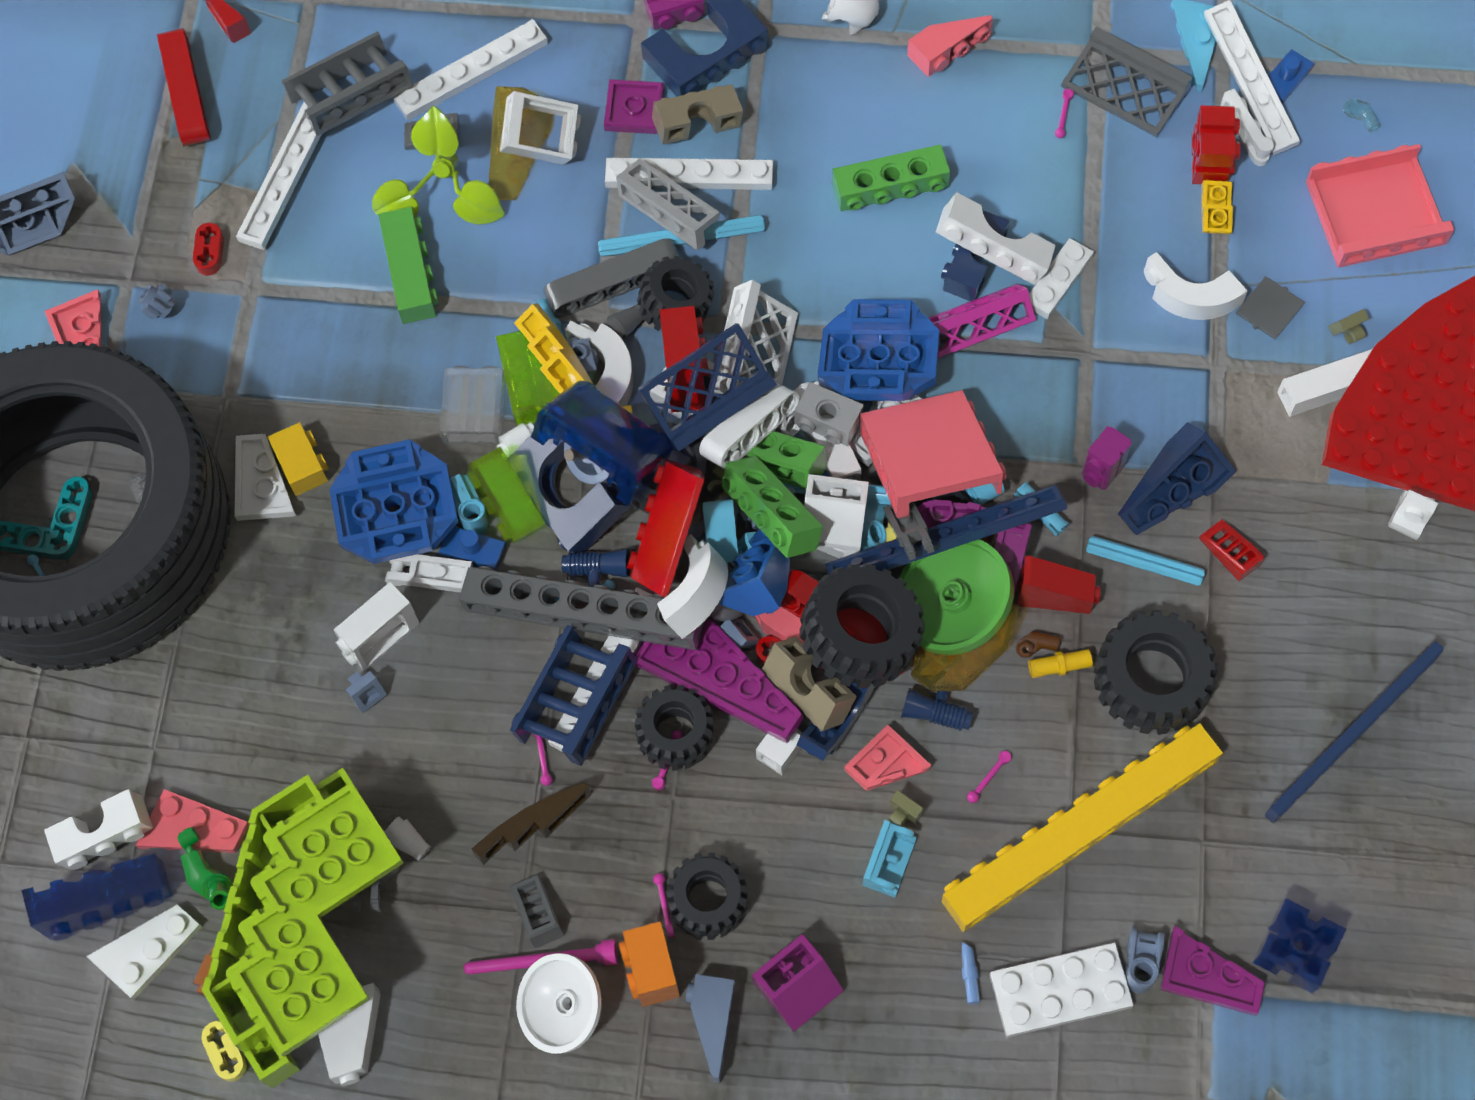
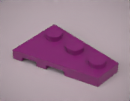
M1174 925L1160 990L1257 1016L1265 982L1234 962L1227 961L1210 950V947L1202 942L1195 941Z

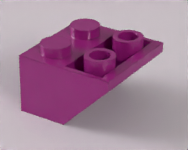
M803 934L752 974L753 984L793 1033L844 992L824 959Z

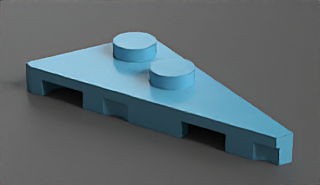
M1172 0L1170 7L1171 10H1174L1176 16V28L1181 35V45L1185 59L1189 61L1192 83L1195 85L1196 91L1202 92L1216 41L1204 17V11L1215 6L1190 0Z

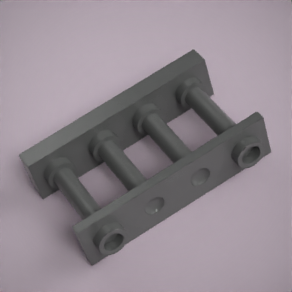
M378 31L281 80L291 103L302 99L309 107L304 111L316 136L413 86L407 66L402 60L390 65L384 56L387 53ZM374 61L380 68V71L366 77L360 68ZM350 74L357 83L342 90L336 81ZM326 86L332 93V96L318 102L312 93Z

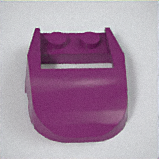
M950 500L927 501L917 507L927 528L986 509L979 504L968 502V504L955 503ZM1028 523L998 532L994 548L1010 568L1014 582V596L1017 593L1020 574L1032 532V525Z

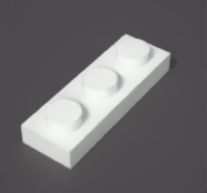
M1071 238L1068 239L1050 264L1049 270L1029 293L1035 313L1047 320L1092 259L1094 251Z

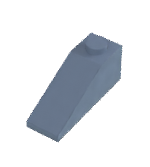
M696 974L695 982L688 983L686 1002L691 1003V1011L713 1082L720 1083L735 981Z

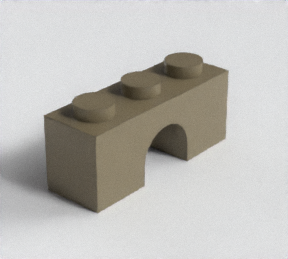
M731 84L716 86L700 92H689L673 98L666 97L655 101L652 120L661 143L664 145L689 139L690 120L694 118L707 120L711 124L714 133L739 128L741 126L743 109Z
M796 636L774 643L761 671L821 731L843 724L857 696L845 685L840 684L841 681L836 677H833L832 680L829 678L815 683L811 675V660L813 656L812 654L807 655L805 653L803 643Z

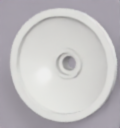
M551 954L542 957L527 970L518 989L516 1004L518 1021L526 1038L535 1047L548 1053L571 1052L582 1046L590 1038L600 1017L601 992L593 971L581 959L569 954ZM572 999V1007L570 1008V1004H569V1003H570V1000Z

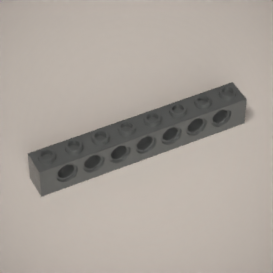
M480 566L479 569L468 567L459 596V601L466 612L566 628L567 625H570L578 631L697 650L704 624L703 622L682 639L668 624L664 623L657 603L665 597L658 594L649 597L640 595L633 590L612 591L603 585L588 587L572 580H566L563 583L553 581L551 578L542 575L533 578L524 576L517 571H508L507 573L496 572L493 568L487 566ZM502 588L498 594L491 595L494 589ZM531 593L526 599H519L522 594ZM559 597L556 603L548 604L550 599ZM588 602L585 608L576 609L580 603ZM618 607L614 613L605 614L609 608ZM639 612H647L646 616L641 619L634 618Z

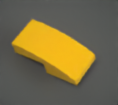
M1203 180L1201 192L1202 233L1232 234V182Z

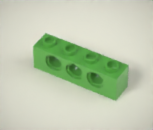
M941 144L832 169V185L840 212L845 210L854 211L872 204H885L890 200L902 197L911 198L924 192H938L949 187L950 170ZM861 185H867V186H869V187L863 188V187H860V186H861Z
M772 431L741 458L757 456L781 482L803 489L807 488L808 474L821 476L827 468L825 446Z
M757 456L726 463L721 487L786 558L817 550L823 526Z

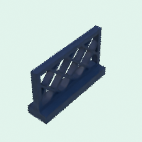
M735 323L639 387L638 390L665 433V438L670 446L680 451L777 386L772 375L767 373L740 324ZM735 333L741 341L738 354L724 351L726 340ZM745 350L749 356L744 355ZM707 352L717 353L713 370L699 367L702 355ZM723 355L736 357L733 374L719 372ZM742 359L752 361L757 369L749 377L739 376ZM683 368L692 370L688 387L675 384L677 372ZM698 371L712 374L708 391L694 388ZM718 376L732 378L729 390L723 394L714 392ZM670 377L669 383L663 382ZM657 385L667 386L664 403L653 401L648 391ZM673 388L687 391L684 407L670 405ZM693 392L707 395L704 407L699 410L689 409ZM657 406H658V407H663L661 413H660L659 409L657 408ZM668 409L682 411L680 423L670 429L666 423Z

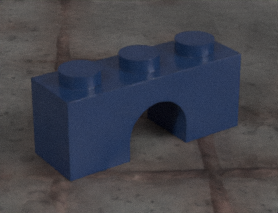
M982 210L985 220L990 227L998 234L1007 237L1010 220ZM955 244L952 252L954 259L952 263L947 262L941 274V278L944 279L943 291L968 301L977 299L986 280L988 266L974 260L973 256L977 254Z

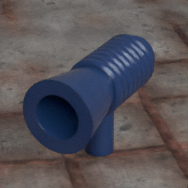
M628 548L606 553L569 552L568 555L562 556V572L568 573L570 576H588V587L600 585V576L602 574L629 578L630 569L627 568L630 552Z
M940 683L935 700L909 688L901 718L929 720L930 723L933 722L934 724L961 731L962 729L969 730L973 712L968 711L967 707L963 708V706L959 707V705L947 703L950 686Z

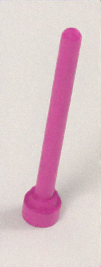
M615 939L602 940L601 944H596L594 948L470 961L464 964L463 970L466 974L470 975L530 968L536 961L551 954H569L581 959L583 962L597 960V963H603L604 966L617 965V946Z

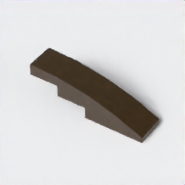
M583 782L556 792L524 808L497 826L471 848L475 857L485 865L506 844L516 852L537 830L548 838L591 796L589 786Z

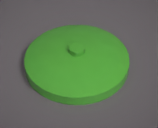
M979 539L908 563L899 576L907 583L905 587L908 591L912 589L918 597L915 603L921 604L924 615L921 619L925 621V631L922 634L923 640L920 648L931 653L956 655L978 648L999 631L1012 607L1014 582L1010 568L992 546Z

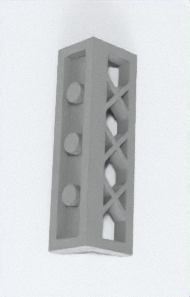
M641 158L616 176L619 197L697 251L705 245L704 230L720 218L719 211ZM642 170L648 174V178L636 179L633 175ZM664 185L668 188V192H655L652 190V186ZM684 199L688 202V205L675 206L671 203V200ZM691 213H705L707 216L698 222L691 217Z

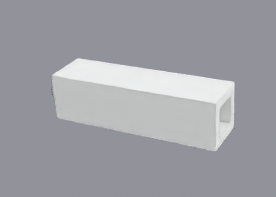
M1371 350L1283 379L1277 393L1289 417L1340 400Z
M818 381L814 382V384L822 387ZM809 382L803 383L793 390L799 394L800 399ZM824 414L821 416L822 418L827 420L834 418V416L831 414ZM806 432L810 442L825 446L826 470L830 477L861 481V467L850 444L849 446L841 443L836 445L827 441L822 435L815 432Z

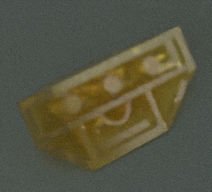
M1012 603L1010 613L999 631L990 640L976 649L962 654L940 655L919 647L915 654L914 665L911 671L912 678L932 692L965 690L1007 650L1019 612L1018 606Z

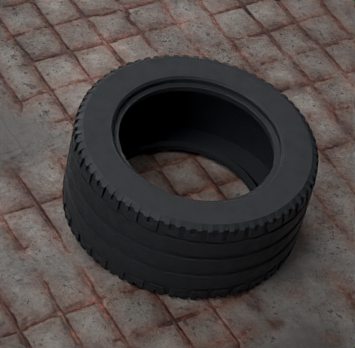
M52 341L51 344L47 345L45 342L38 343V346L30 344L25 345L23 349L17 347L12 349V352L6 353L4 351L0 353V490L16 471L33 458L56 447L76 442L99 441L124 446L141 454L145 459L146 468L143 496L132 521L121 536L97 557L71 570L45 576H21L0 571V657L9 661L13 660L17 664L27 665L31 668L38 666L43 670L54 669L55 671H62L63 668H66L69 671H75L76 668L84 670L92 665L95 668L101 667L104 663H115L114 660L119 658L124 660L127 658V655L132 653L134 655L140 653L139 650L143 647L146 649L151 647V643L155 640L159 642L163 639L162 635L166 632L170 634L174 630L173 627L176 624L180 625L184 621L183 618L186 614L190 615L193 612L192 608L195 605H199L201 602L200 597L203 594L206 595L209 590L208 586L210 583L213 584L215 580L214 574L219 571V564L224 559L223 549H226L228 544L227 537H229L230 531L227 525H230V506L226 482L216 456L186 404L159 374H156L149 366H145L143 362L136 361L128 354L123 355L121 351L115 350L112 352L109 347L103 346L100 348L97 344L92 343L87 346L84 342L73 344L71 341H65L64 344H60L58 341Z

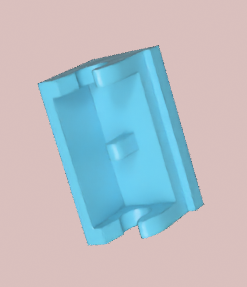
M884 820L863 877L862 886L896 897L917 837L913 836V831Z

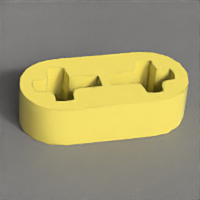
M210 1022L203 1029L201 1039L217 1075L229 1082L237 1081L246 1072V1059L242 1051L234 1046L221 1022ZM215 1030L221 1033L225 1032L221 1037L224 1045L221 1049L214 1041L210 1042L214 1038L213 1032ZM226 1054L234 1062L238 1061L234 1066L235 1072L233 1073L227 1070L223 1071V1068L227 1066L224 1058Z

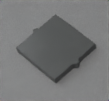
M1265 276L1240 306L1236 314L1252 324L1253 329H1259L1276 340L1305 302L1288 292L1287 287L1282 288Z

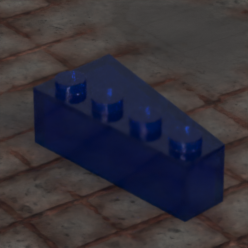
M154 853L114 864L111 867L112 872L106 873L104 870L85 872L80 880L76 882H63V879L49 882L50 889L36 893L33 887L21 890L30 926L48 939L60 941L71 937L74 931L83 928L85 930L97 928L107 919L128 917L134 913L133 910L140 907L158 906L164 902L165 898L173 896L164 863Z

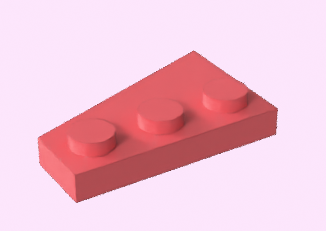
M98 289L44 311L54 337L60 344H64L65 341H71L73 344L84 342L87 346L92 343L102 348L101 293Z
M164 789L149 817L153 829L143 833L144 836L137 841L135 846L139 849L165 848L166 850L178 851V849H183L177 839L179 833L188 827H193L200 837V841L192 845L194 850L237 853L250 824L247 821Z

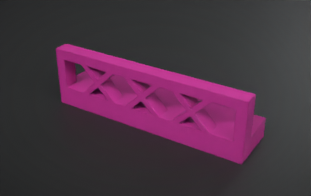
M1014 284L928 317L938 328L939 333L948 336L944 347L939 349L938 358L1036 320L1028 289L1019 284ZM1023 302L1026 316L1016 320L1009 317L1013 306ZM992 313L1000 315L1001 318L995 328L989 330L982 326L987 315ZM969 323L975 326L969 338L962 340L956 337L961 325Z

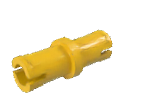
M1089 649L1065 654L1059 651L1055 652L1054 656L1028 660L1031 678L1054 674L1064 676L1066 672L1092 668L1093 666Z

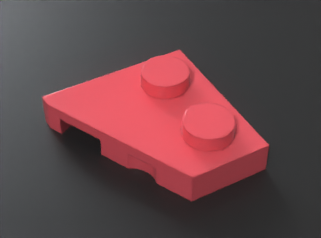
M887 724L844 766V771L865 791H869L925 773L931 768V764Z

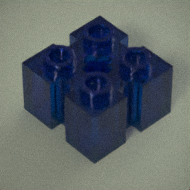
M1286 898L1278 907L1268 928L1275 932V934L1270 932L1264 938L1252 963L1275 975L1281 970L1290 973L1291 976L1288 982L1313 994L1321 986L1331 965L1324 958L1328 960L1337 951L1346 928L1323 916L1318 922H1315L1307 917L1310 912L1309 909ZM1296 941L1303 944L1301 947L1302 951L1295 947L1294 943Z

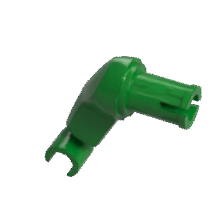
M188 827L180 832L177 838L179 844L186 851V854L180 857L187 884L198 894L209 900L212 908L222 910L225 908L232 883L226 874L210 867L201 849L194 850L192 845L200 841V837L193 827Z

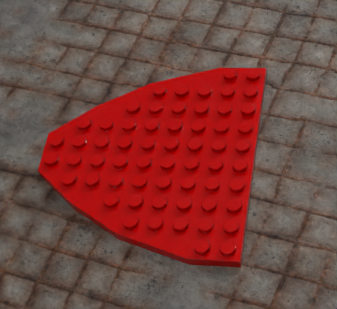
M1475 276L1423 304L1374 346L1330 414L1321 465L1402 490H1412L1422 496L1475 511Z

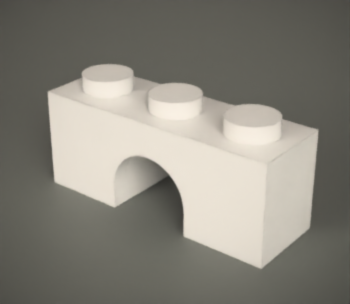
M127 789L100 802L104 812V820L102 825L92 833L89 832L86 822L73 816L45 829L44 831L55 864L70 870L84 867L88 860L96 856L108 855L116 850L115 847L125 842H134L144 836L143 833L153 829L142 795Z

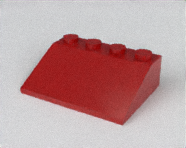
M668 459L665 460L664 466L658 465L653 482L658 483L655 495L649 493L644 511L649 512L646 523L640 522L635 538L640 541L637 552L631 551L627 563V568L631 569L630 575L632 579L663 597L669 594L704 482L700 469Z

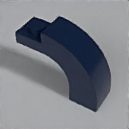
M851 683L849 687L846 686L857 697L843 724L821 731L811 723L801 734L796 745L822 761L829 754L832 755L845 739L866 705L874 689L872 683H870L868 688H857L855 683Z

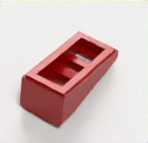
M205 0L207 8L231 42L235 43L250 35L251 31L247 20L223 0Z
M1222 519L1199 536L1200 541L1239 582L1261 566L1265 559L1264 555ZM1222 531L1225 535L1215 542L1212 537ZM1230 540L1232 544L1223 549L1221 545ZM1236 548L1240 550L1235 556L1229 554ZM1245 556L1248 559L1246 562H1244L1243 564L1238 562L1241 558Z

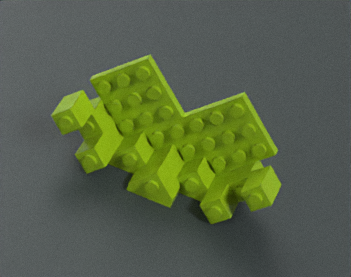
M343 768L316 785L307 774L252 809L248 822L250 824L246 840L242 843L236 865L238 869L224 908L221 930L218 931L211 955L208 977H205L202 992L234 1046L245 1054L260 1081L270 1088H274L300 1070L290 1052L370 1000L320 918L404 863Z

